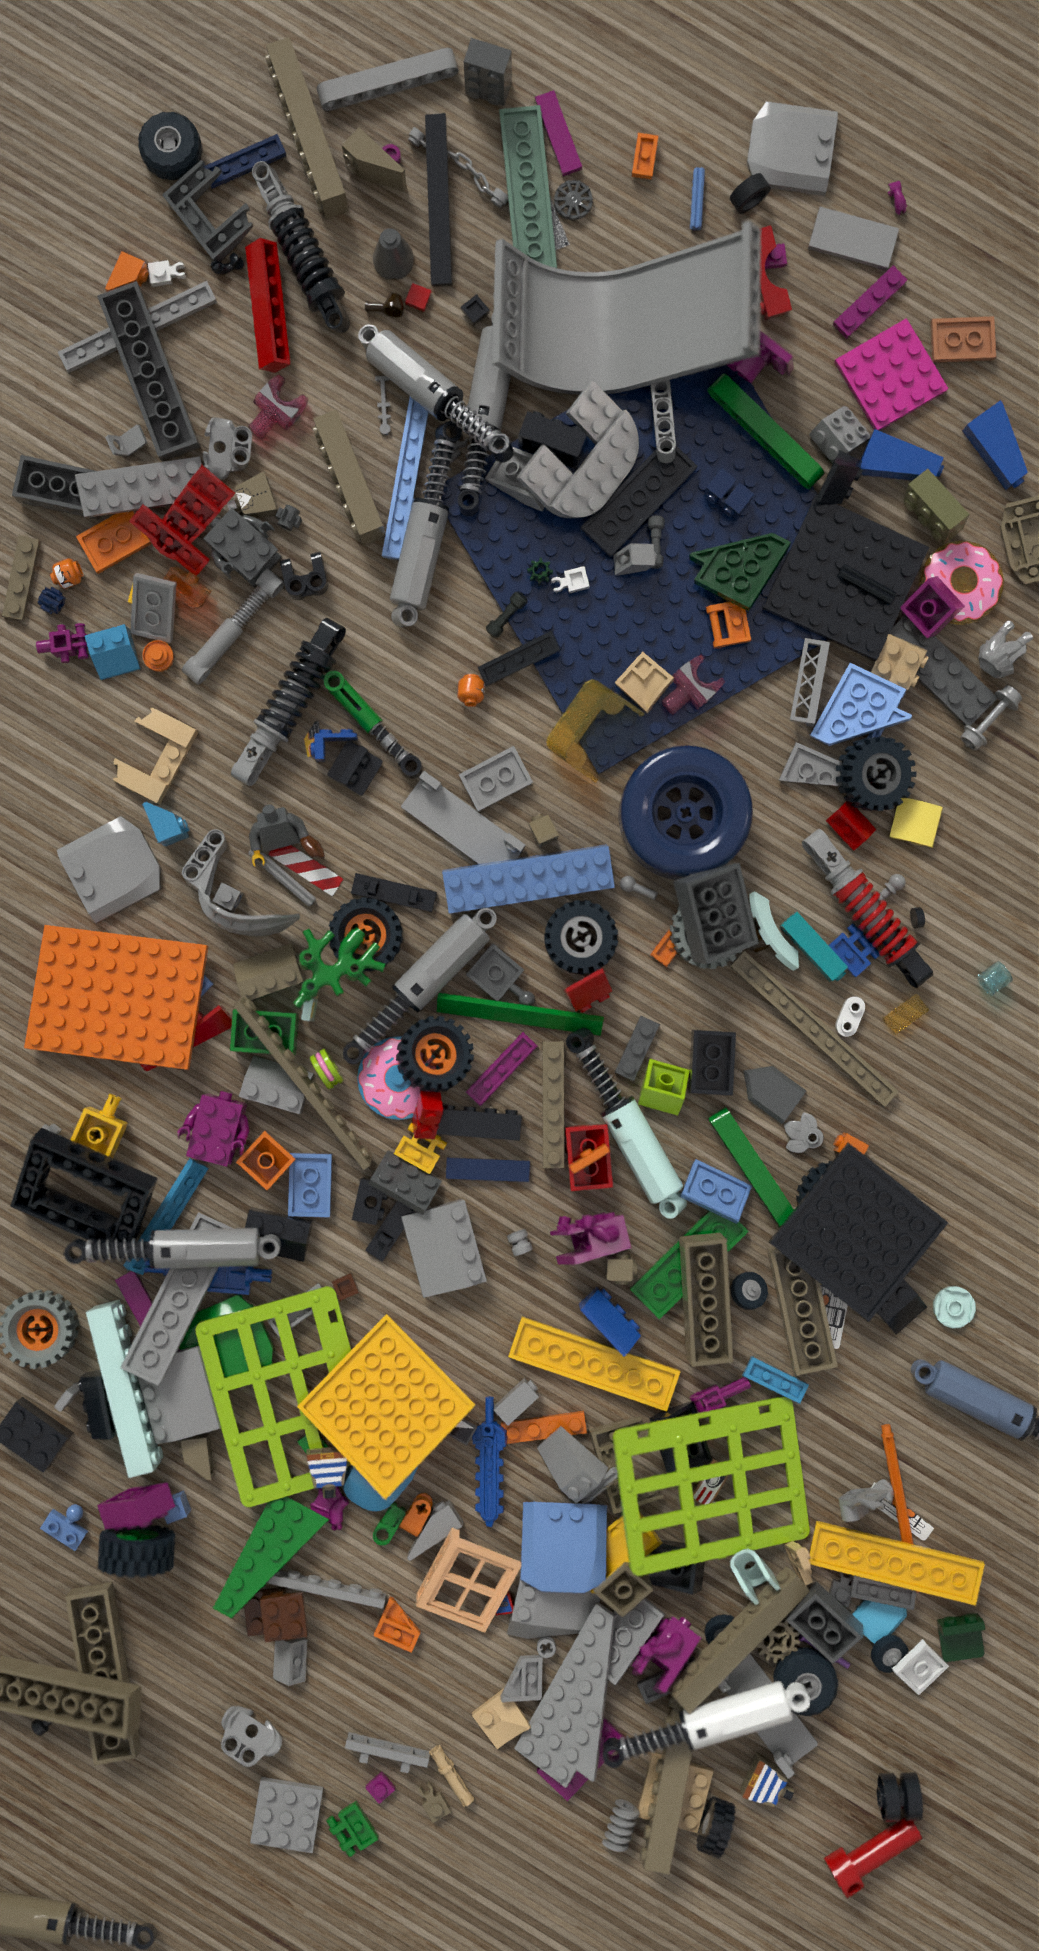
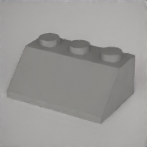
M253 1056L245 1074L239 1097L301 1114L306 1097L281 1065L274 1061ZM308 1072V1078L312 1081L314 1073Z

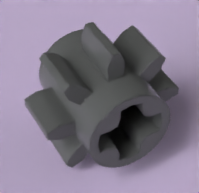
M286 505L284 509L279 507L275 515L276 519L279 520L277 524L288 531H292L293 527L299 528L302 522L299 516L300 511L290 505Z

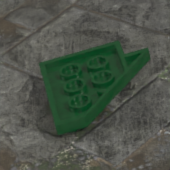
M769 533L692 552L689 555V560L703 566L694 579V584L750 611L789 549L791 542L774 533Z

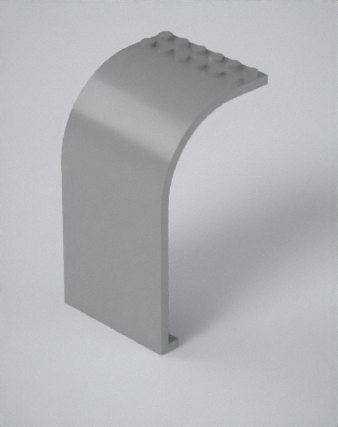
M747 221L742 223V231L632 267L607 272H575L550 267L528 257L504 239L496 241L492 364L524 383L544 390L580 395L589 382L595 381L606 394L641 388L759 355L761 229L753 222Z

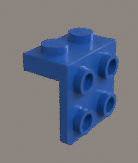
M328 729L319 730V733H315V743H311V756L315 757L317 762H325V741H358V735L352 729H342L340 733H333L332 730Z

